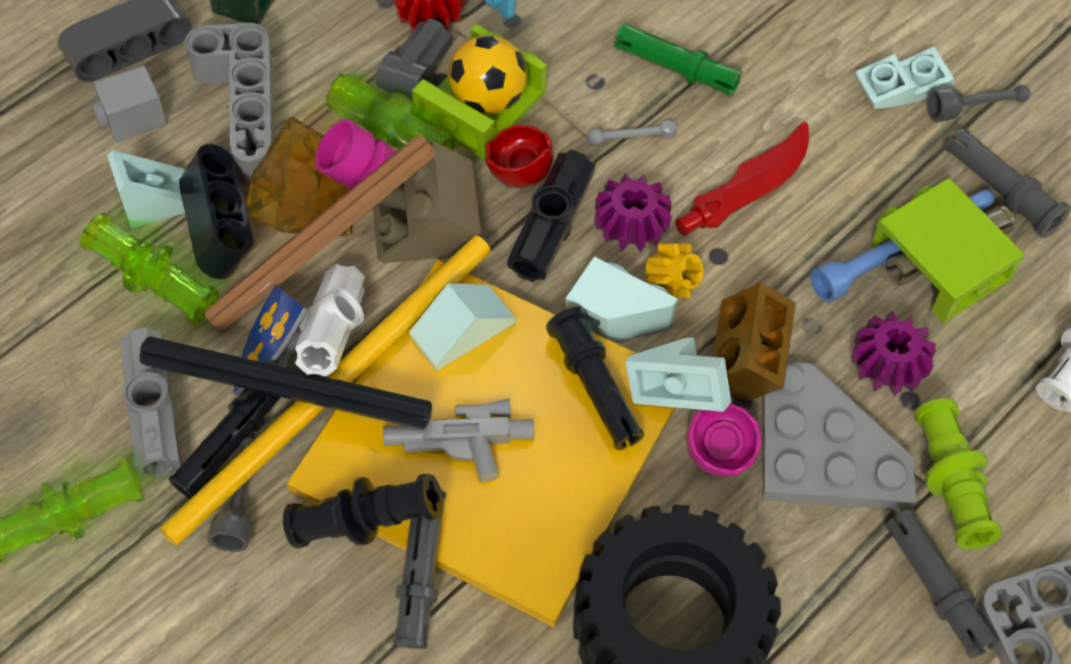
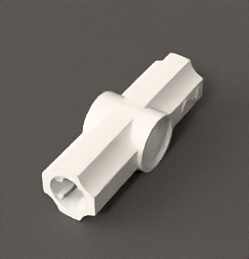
M336 264L326 271L313 305L308 308L299 324L301 334L295 347L297 352L295 364L307 375L320 374L326 377L336 370L350 332L364 321V313L360 303L365 292L363 288L365 276L355 266L346 267Z

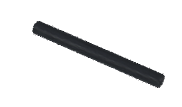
M147 337L140 348L139 361L145 366L411 428L426 429L432 415V403L428 400L316 374L307 375L303 371L156 337Z

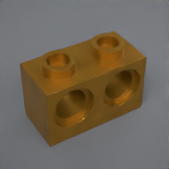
M760 282L722 300L712 356L725 358L730 396L744 403L784 388L796 302Z

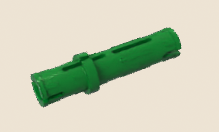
M626 22L621 25L615 38L621 40L614 41V48L685 76L688 83L696 85V82H699L730 97L733 96L739 86L740 80L737 78L740 79L742 77L743 71L709 58V54L699 49L698 52H694L640 30Z

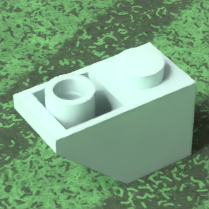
M593 257L567 295L565 310L572 307L584 308L588 316L586 324L590 331L615 342L669 330L674 322L678 298L670 295L666 289L657 284H648L630 275L618 264L606 263Z

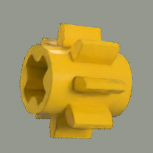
M659 243V253L651 255L646 263L645 275L647 283L663 287L670 295L676 298H691L690 289L698 287L703 279L704 267L701 259L696 254H691L692 245L690 243Z

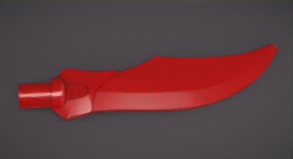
M802 122L783 142L741 164L727 184H723L709 193L697 196L690 212L675 220L678 232L685 236L699 227L702 229L706 227L718 228L732 213L783 185L796 172L806 155L809 145L808 123Z

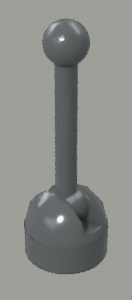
M1019 85L1012 91L963 97L962 93L952 86L932 87L927 95V110L934 122L949 121L961 114L964 105L1015 99L1017 102H1025L1030 98L1031 91L1027 86Z
M247 436L240 444L241 452L256 439L254 436ZM246 483L233 494L230 508L216 514L210 524L207 541L217 549L240 552L248 548L251 522L247 515L240 511Z

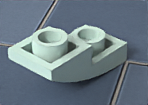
M935 47L900 62L894 54L855 71V77L874 109L896 107L927 99L928 92L932 87H954V77Z

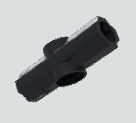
M571 149L568 152L559 153L543 187L538 189L533 195L530 214L507 259V267L512 269L519 278L531 282L539 279L545 280L562 242L570 236L572 220L595 173V164L590 162L585 154Z

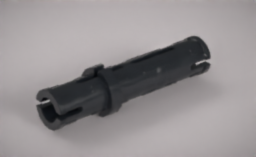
M248 390L241 399L234 398L228 405L229 413L201 442L199 447L177 472L170 476L168 480L171 485L182 495L191 499L221 465L226 462L243 439L252 430L258 432L265 423L263 417L281 397Z

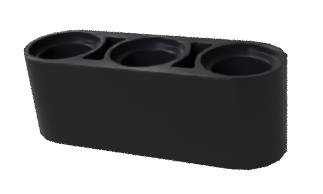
M205 144L198 149L181 175L179 188L195 261L203 273L212 278L226 279L233 274L251 249L253 234L233 157L220 146Z

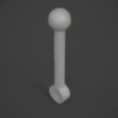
M664 120L661 126L613 131H602L599 128H593L588 132L587 140L592 145H599L603 140L661 135L663 138L672 139L677 134L678 125L672 120Z

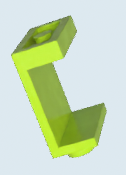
M478 24L471 28V38L480 35L502 37L500 34L490 32ZM516 47L520 50L527 65V85L522 97L510 109L495 115L481 114L456 99L449 85V75L438 87L422 79L412 90L414 118L485 160L486 143L492 141L501 130L516 125L546 92L547 64L542 62L535 54L525 52Z
M950 178L935 187L931 185L923 187L913 196L909 203L899 209L896 206L887 209L876 221L877 229L870 245L874 248L891 239L940 292L931 311L943 324L1011 281L1025 256Z

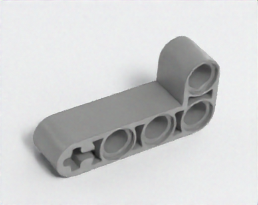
M257 23L196 27L185 38V46L192 74L197 81L205 84L229 83L230 150L236 164L241 184L247 187L258 188L265 186L273 180L276 174L274 62L268 32ZM250 151H255V155H251Z

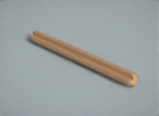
M416 135L208 306L204 311L207 320L218 331L227 329L273 290L275 284L279 286L433 159L436 153L431 144L422 135Z

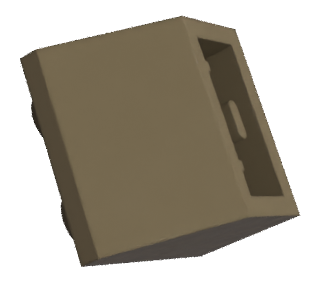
M434 141L430 142L436 153L435 157L373 207L378 261L391 263L451 257L473 236L482 237L472 160Z

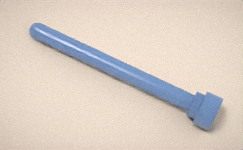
M987 189L981 190L969 197L981 210L991 206L995 200L994 194ZM889 239L846 263L828 261L813 269L810 273L811 284L823 301L831 303L848 293L854 279L903 252Z

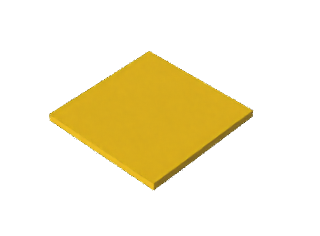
M437 259L421 285L445 262ZM467 274L459 284L489 285L516 318L514 325L437 371L410 338L409 331L413 328L412 326L357 378L354 384L428 400L432 403L430 420L466 419L465 415L455 414V406L488 404L509 398L510 418L508 420L533 419L534 439L509 440V444H490L499 476L490 482H480L474 461H458L447 456L444 451L404 453V445L384 446L383 426H398L399 424L336 410L288 480L287 487L288 491L314 504L322 502L325 498L337 496V493L347 488L352 491L355 480L363 476L368 478L373 484L374 489L379 486L388 484L396 486L414 482L421 474L434 475L441 490L446 492L436 567L555 628L576 590L580 567L585 555L592 554L595 540L603 531H609L674 414L676 407L633 404L625 360L630 355L637 353L591 332L596 341L603 343L606 349L604 362L637 424L644 432V437L635 445L630 446L628 440H625L627 448L616 450L614 442L578 374H573L566 369L563 362L566 357L557 339L550 337L546 331L547 323L555 314ZM490 415L491 418H493V417H501V416ZM405 520L399 525L390 527L379 526L376 536L406 551L410 520Z

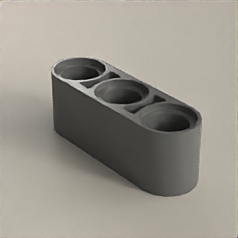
M129 0L67 27L58 38V47L77 78L84 82H91L180 44L191 31L192 25L176 0Z

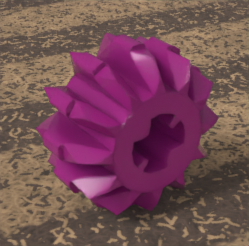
M626 173L620 179V183L608 179L607 184L604 186V192H599L595 199L596 212L594 217L596 229L603 230L605 243L618 240L621 252L628 244H634L640 253L645 248L646 242L658 245V242L662 239V233L667 232V229L670 228L672 218L670 215L672 205L670 196L662 194L661 182L648 185L645 174L638 181L631 180Z
M893 311L886 315L885 320L874 315L872 319L868 320L866 327H862L856 333L854 339L855 347L851 354L852 363L860 366L858 370L859 379L872 378L874 380V392L883 385L889 386L894 396L901 392L903 386L913 392L914 389L919 387L922 379L929 377L934 367L932 359L936 353V344L927 340L929 336L928 327H913V315L905 319L904 322L899 321Z

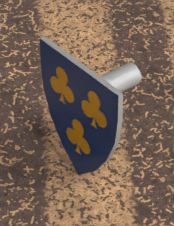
M275 284L251 329L241 357L286 367L296 350L295 347L301 334L298 326L308 309ZM234 386L233 394L239 395L246 389Z

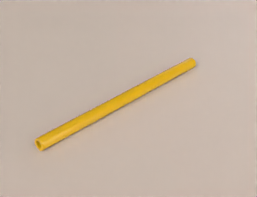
M473 236L340 360L337 369L326 377L352 383L420 319L448 283H459L491 253L487 242L480 236ZM300 401L293 403L159 528L162 535L175 547L180 545L326 407Z

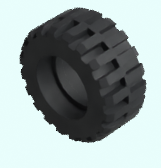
M673 504L671 513H661L659 506L644 508L641 519L637 521L629 514L615 522L613 535L609 531H603L593 543L592 554L585 555L580 567L574 600L573 632L574 638L579 640L578 654L582 663L765 664L778 632L776 625L781 616V599L774 595L778 586L774 569L770 567L762 569L766 554L757 543L753 542L748 546L743 541L746 531L734 522L730 523L728 528L717 522L719 514L704 509L703 515L699 516L690 514L688 505ZM659 576L686 578L705 588L716 600L724 617L723 630L717 639L699 648L675 650L662 647L645 638L629 620L625 611V601L628 593L640 583Z

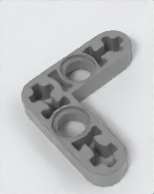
M1071 558L996 582L989 586L978 602L977 611L992 634L999 640L998 644L993 648L1001 664H1020L1014 655V646L1020 643L1030 644L1036 648L1040 654V664H1062L1042 623L1071 614ZM1048 581L1057 585L1063 595L1062 603L1053 605L1042 600L1037 592V583ZM998 599L1003 605L1011 604L1014 607L1009 617L1004 611L995 612L993 609ZM1011 627H1013L1014 631L1018 630L1009 638L1005 635Z

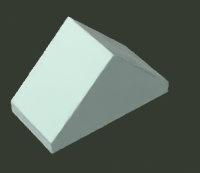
M112 150L107 155L131 229L185 213L179 188V179L185 169Z
M448 283L409 331V336L437 371L514 325L516 318L489 285Z

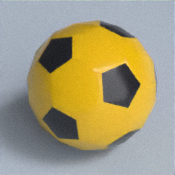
M480 35L465 41L454 52L448 67L449 85L455 98L481 114L495 115L510 109L522 97L527 85V65L520 50L500 36Z

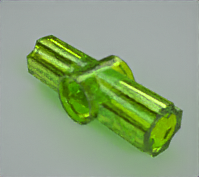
M341 73L331 83V88L325 97L327 107L372 133L375 140L382 139L399 150L416 135H422L429 143L434 141L450 150L454 149L456 145L455 136L420 116L416 106L403 94L392 91L385 95L350 73L346 75Z

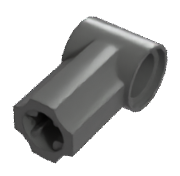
M428 18L427 21H420L397 53L390 51L384 56L377 71L376 86L413 102L412 90L422 79L431 84L433 71L452 45V34L444 28L442 23L434 19Z

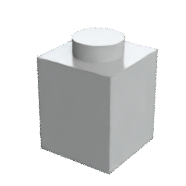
M145 65L93 82L99 99L91 103L100 128L110 127L116 142L167 125L160 98Z

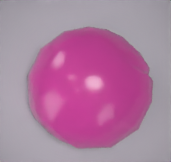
M731 403L724 412L698 410L692 417L685 435L688 455L696 466L711 476L723 478L736 476L750 468L758 458L762 443L758 422L745 408Z

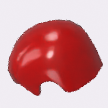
M516 124L501 130L492 141L486 143L485 162L492 176L507 187L525 188L538 184L547 176L552 167L554 153L551 139L546 132H542L534 126Z

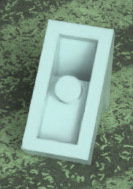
M684 338L633 354L625 360L633 404L724 412L731 403L725 358L697 356L694 338Z

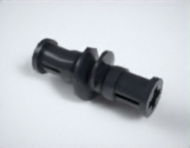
M427 473L419 475L414 482L396 486L388 484L379 486L374 489L373 484L368 478L364 476L359 477L355 480L352 491L346 488L339 491L337 496L325 498L322 502L310 505L287 504L283 512L284 533L288 542L296 549L307 547L311 540L325 537L338 538L347 536L356 545H367L374 541L379 526L390 527L399 525L405 520L424 517L429 521L439 519L443 512L442 492L435 476Z

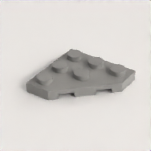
M787 362L784 388L762 396L763 501L913 510L916 504L914 457L814 364Z

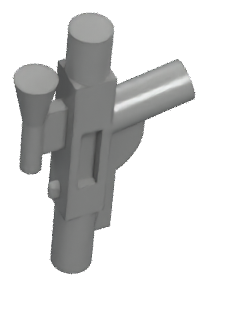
M509 398L488 404L455 406V414L465 415L466 419L430 420L427 428L424 430L403 425L383 426L384 446L404 445V453L444 451L452 459L474 461L480 482H490L499 476L490 444H509V440L534 439L533 419L508 420L510 418ZM490 415L501 416V417H493V418H491Z

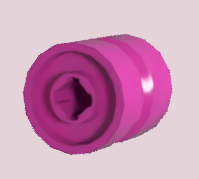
M342 119L333 124L321 139L316 151L315 164L317 170L340 184H346L347 188L352 189L398 150L382 139L375 140L372 133L352 120Z

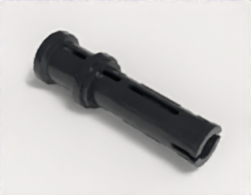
M572 307L566 309L550 319L545 327L550 337L557 339L566 357L563 362L566 369L573 374H578L614 442L616 450L627 448L625 440H628L630 446H633L644 437V432L637 424L604 362L606 349L601 341L594 339L587 326L588 316L584 308Z

